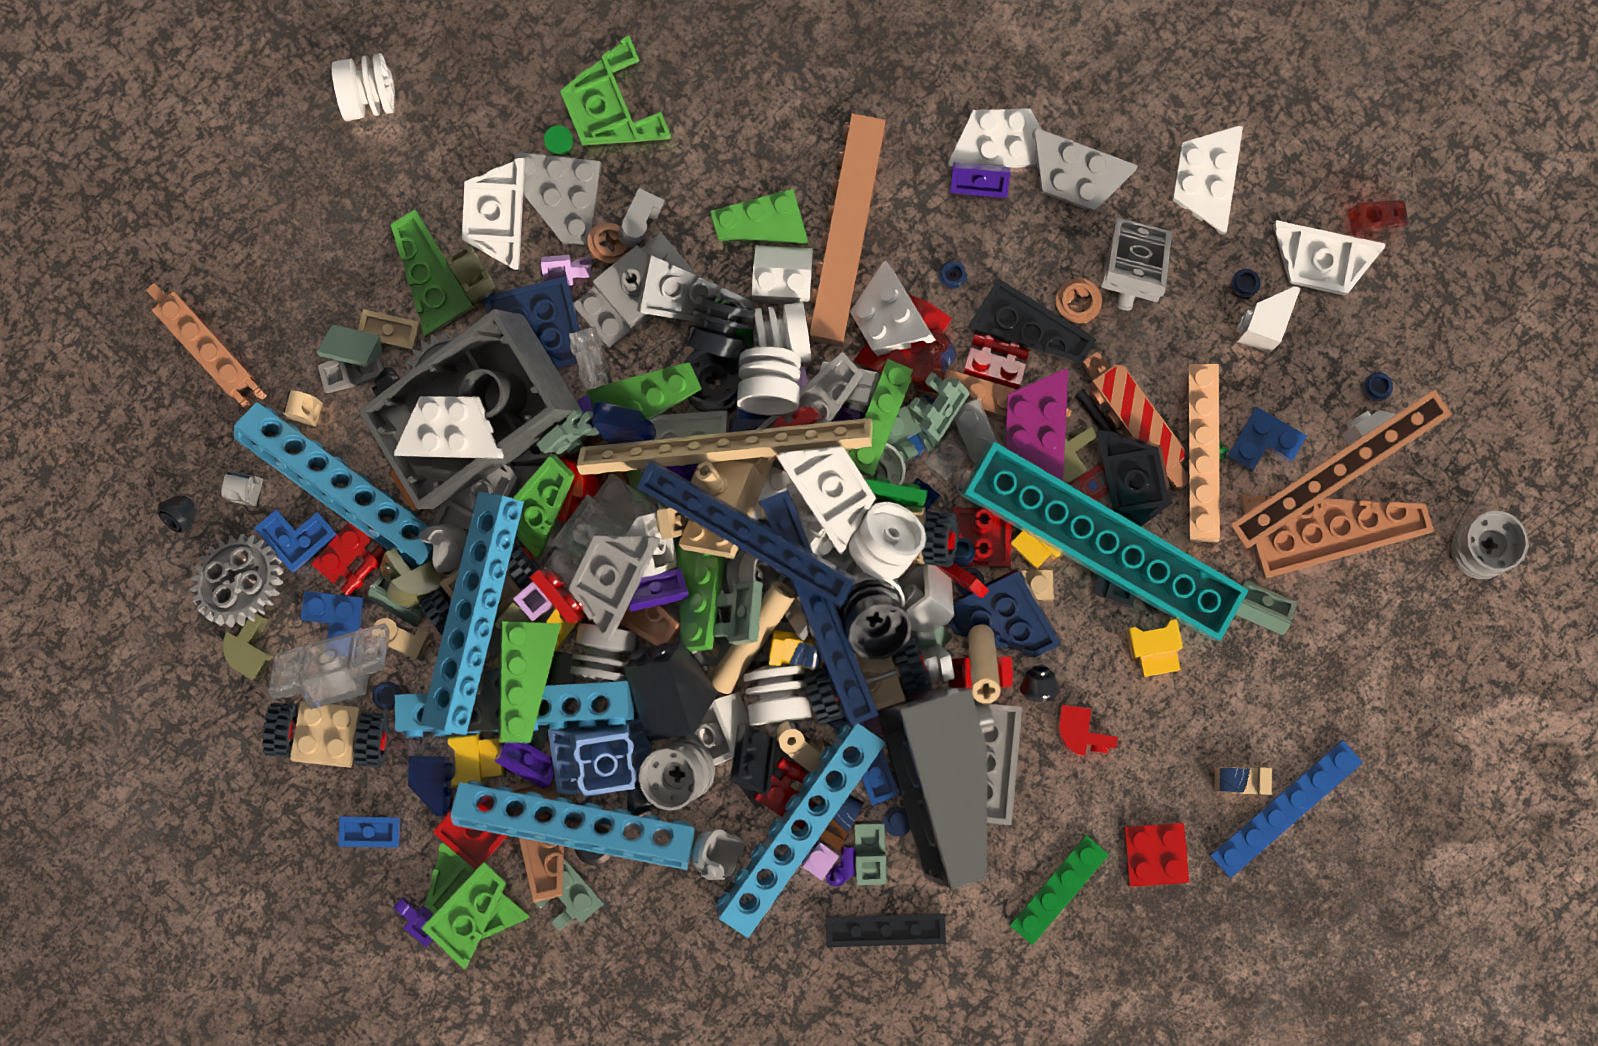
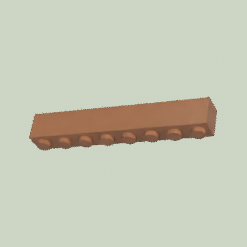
M852 114L850 123H844L842 139L847 140L845 150H839L837 166L842 168L840 177L834 176L831 194H836L834 205L829 204L826 221L831 222L829 232L823 233L821 249H826L824 260L818 259L815 276L820 277L818 288L813 287L810 304L815 305L813 316L808 315L806 320L807 329L810 333L809 341L843 347L885 130V119Z
M1434 389L1230 525L1246 548H1250L1452 415L1451 411Z

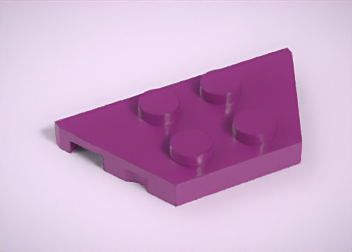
M1068 369L1060 370L1007 394L1005 448L1063 481Z

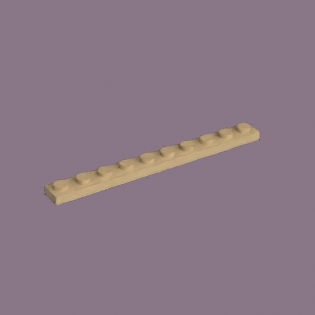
M871 418L588 446L581 447L577 468L581 475L645 469L649 461H655L664 467L684 466L704 462L714 463L717 461L773 457L782 452L843 446L844 449H859L871 446L873 426Z

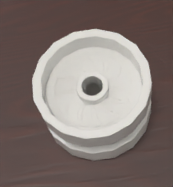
M882 502L875 504L866 513L859 527L851 536L848 545L852 558L863 571L878 579L891 580L899 578L922 551L926 535L921 522L909 509L897 503Z

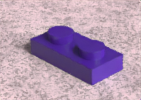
M953 162L950 193L1007 198L1011 167Z
M681 568L665 571L654 576L642 577L629 603L630 612L688 599V590Z
M527 743L500 744L494 762L542 789L550 785L554 774L552 757Z

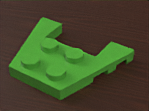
M629 35L624 37L614 49L607 51L601 56L602 59L590 69L584 70L560 90L582 145L668 140L671 138L661 112L636 122L632 121L614 78L613 72L639 62Z

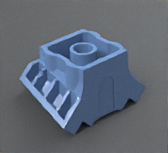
M635 712L634 720H626V725L608 726L607 721L597 722V727L579 728V723L567 725V729H548L557 793L568 795L582 793L583 797L635 789L634 783L639 781L641 765L646 757L652 754L650 741L645 736L639 714Z

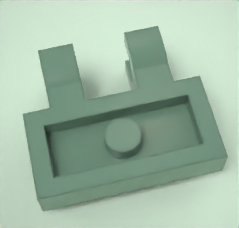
M931 372L925 382L938 392V397L932 405H926L919 398L915 397L909 407L923 417L919 427L930 438L939 442L970 392L959 380L950 377L949 380L944 379L943 381L935 373Z
M925 397L920 399L926 405L929 404ZM909 405L900 408L887 443L892 446L894 445L901 454L904 463L912 460L914 456L919 454L913 443L908 441V438L918 434L926 452L937 448L939 444L943 443L942 438L938 442L930 438L919 427L923 417L915 413Z
M573 410L562 425H557L537 445L543 453L573 455L583 447L584 444L582 442L589 436H597L605 428L602 425H596L594 428L591 427L589 423L595 417L592 411H586L582 414L580 410Z
M752 580L733 584V593L716 596V607H729L731 619L729 623L714 624L713 636H727L726 640L735 645L758 642L763 583Z
M564 859L563 896L558 898L567 909L551 922L558 931H561L575 917L582 924L604 904ZM551 899L535 902V904L541 909Z

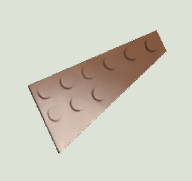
M1240 494L1239 498L1244 515L1272 496ZM1324 498L1254 544L1263 578L1267 579L1434 532L1427 506L1423 503H1387Z

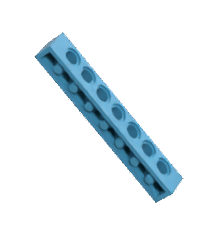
M256 402L234 425V439L382 547L388 551L395 548L404 562L411 568L415 569L433 558V545L422 542L419 539L421 532L433 525L422 522L410 508L400 506L388 492L375 488L363 474L353 472L341 458L328 454L319 442L306 438L298 427L292 423L287 424L272 408L264 407ZM272 432L275 433L276 436L266 437L264 434ZM290 449H296L299 451V453L290 454L287 451ZM320 466L323 470L314 471L310 467ZM340 482L345 484L346 487L337 488L333 484ZM360 499H365L369 502V504L361 505L358 504L356 501ZM388 516L391 517L393 520L390 522H384L380 519V517ZM412 533L416 538L407 539L403 534Z
M478 491L421 725L446 732L467 734L524 503L522 501Z
M628 681L545 686L541 703L547 701L549 703V711L544 716H539L538 714L534 731L538 730L539 725H549V728L552 730L567 729V724L579 723V728L597 727V722L607 721L608 726L626 725V720H634V698ZM428 693L395 695V731L405 733V738L423 737V732H434V736L452 735V732L421 725ZM601 698H606L608 701L607 709L604 712L598 713L596 711L597 701ZM576 699L579 704L578 710L574 714L569 715L567 713V704L571 700ZM492 730L491 732L499 733V730ZM480 731L467 732L466 735L480 734Z
M845 721L836 734L838 738L833 746H827L819 758L821 762L816 770H810L803 779L802 785L804 787L798 795L794 794L785 805V810L787 811L780 820L776 819L771 824L767 832L769 836L763 844L759 843L754 848L750 856L752 860L746 869L742 867L737 872L733 880L735 884L729 893L724 892L716 903L718 918L747 938L751 935L886 744L882 736L863 723L849 727L847 721ZM847 747H857L854 757H843V752ZM839 771L840 776L837 781L833 783L825 781L829 772ZM820 795L823 797L820 805L816 807L808 805L809 799L812 796ZM796 820L806 821L804 828L800 831L791 830V825ZM780 844L788 845V850L785 854H774L776 846ZM767 868L771 870L770 876L766 879H758L756 877L761 869ZM752 893L754 898L751 902L746 904L739 902L743 894Z
M468 781V784L459 782L450 816L453 825L684 870L688 869L695 835L694 827H690V824L687 822L673 820L672 823L660 821V818L654 815L646 814L643 817L631 815L629 811L623 809H614L612 812L602 810L601 806L592 803H586L584 806L575 805L571 800L565 798H555L554 801L544 799L541 794L527 792L526 795L514 793L515 791L508 787L499 786L497 789L485 787L483 783L477 781ZM483 802H492L494 804L493 808L489 811L479 810V806ZM514 807L523 809L522 814L518 817H511L508 815V812ZM542 813H550L552 815V819L546 823L537 821L538 816ZM577 818L582 821L579 827L572 829L566 826L570 819ZM601 824H607L611 827V830L606 834H599L595 831L597 826ZM634 829L641 834L637 839L629 840L624 836L625 833ZM665 835L670 841L666 845L661 846L657 845L654 839L657 836Z

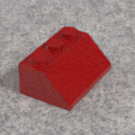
M908 294L935 340L931 343H926L924 340L911 343V348L895 349L890 353L878 356L872 351L867 342L853 362L864 370L874 371L880 375L888 359L913 370H918L950 326L952 318L928 301Z

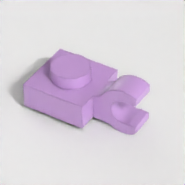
M570 255L541 257L544 281L567 276L571 286L575 277H592L591 257H582L574 262H571Z

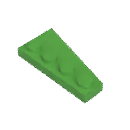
M683 363L587 389L586 391L598 417L604 412L611 413L617 439H620L702 388L690 363Z
M503 621L500 623L499 743L531 742L561 623Z

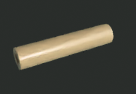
M778 581L772 583L761 601L758 642L742 645L731 644L709 677L716 690L724 694H730L796 598L795 592L789 586Z
M980 624L972 627L968 633L972 693L978 702L988 704L994 702L999 697L1000 684L994 632L989 626Z

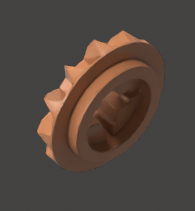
M601 223L590 230L587 237V249L592 253V259L597 258L601 261L602 265L606 263L614 264L632 249L624 246L619 241L618 233L621 226L614 223ZM606 237L610 244H615L612 252L607 246H603Z
M1075 278L1065 282L1059 288L1055 298L1057 311H1059L1063 319L1073 324L1088 323L1097 316L1102 305L1101 293L1097 286L1083 278ZM1075 293L1079 298L1086 299L1089 297L1083 303L1082 311L1077 305L1068 306L1074 300Z

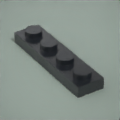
M945 913L826 917L827 947L946 944Z

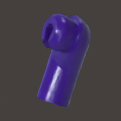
M855 846L841 847V861L826 874V881L830 886H841L854 875Z

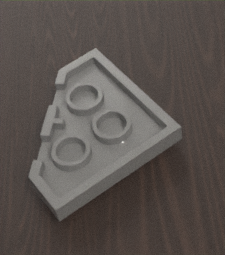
M515 152V159H525L523 195L562 244L587 247V237L594 226L601 162Z

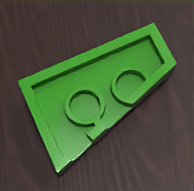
M793 189L710 211L718 241H762L774 244L798 243V245H808V239Z
M555 454L550 455L513 498L524 502L515 536L536 558L542 557L575 476Z
M483 862L421 929L466 970L507 882L487 862Z

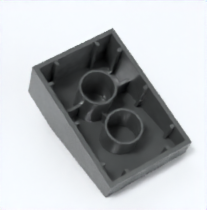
M493 309L358 410L417 509L436 508L535 447L557 425H562L573 410L583 412L524 315ZM420 396L478 397L485 410V418L490 422L494 431L491 433L497 449L502 450L503 458L394 456V453Z
M941 687L908 697L906 702L878 710L880 724L924 878L951 890L987 879V745L983 733L994 730V721L989 704L980 703L973 698L971 689Z

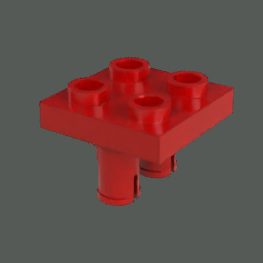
M953 507L952 514L956 515V519H958L957 527H959L957 537L969 540L974 546L975 553L971 563L960 567L1010 568L1011 524L984 508Z

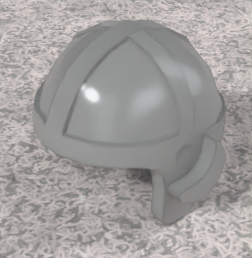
M445 523L430 526L421 532L419 539L422 542L433 545V565L436 572L449 574L460 567L467 539L465 530L458 525Z
M714 828L703 832L693 841L690 855L691 862L705 879H727L733 876L736 871L739 857L746 847L745 842L738 835L734 834L731 836L721 829Z

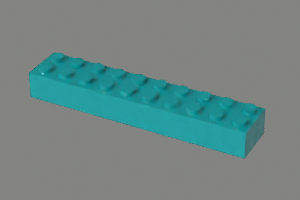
M996 442L988 443L959 494L1173 619H1177L1180 623L1210 640L1221 641L1249 591L1242 585Z

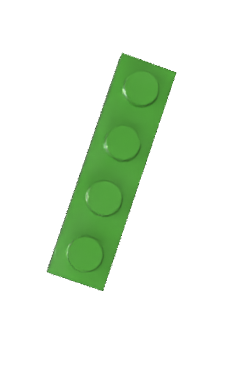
M889 359L884 366L864 419L871 418L872 444L870 447L852 448L849 455L859 472L870 478L874 476L915 370Z

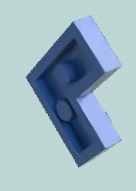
M1255 407L1229 451L1227 458L1250 472L1255 469L1266 448L1291 462L1307 435L1262 409Z
M276 509L254 528L263 540L276 551V555L293 573L337 535L336 531L319 512H316L295 530L280 511Z
M304 591L300 620L329 624L325 653L356 657L364 598Z
M857 748L843 752V757H854ZM882 748L862 776L871 806L899 796ZM839 771L829 772L832 783L838 780L840 776Z

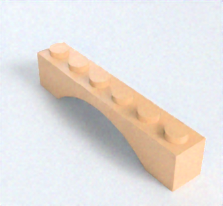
M1189 364V542H1219V364Z

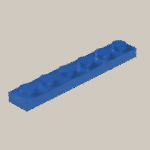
M1344 740L1339 741L1209 856L1228 878H1232L1363 762Z

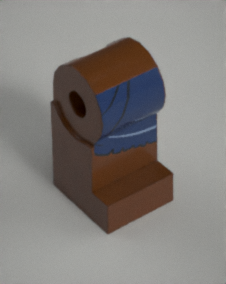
M850 794L818 839L840 851L864 802Z

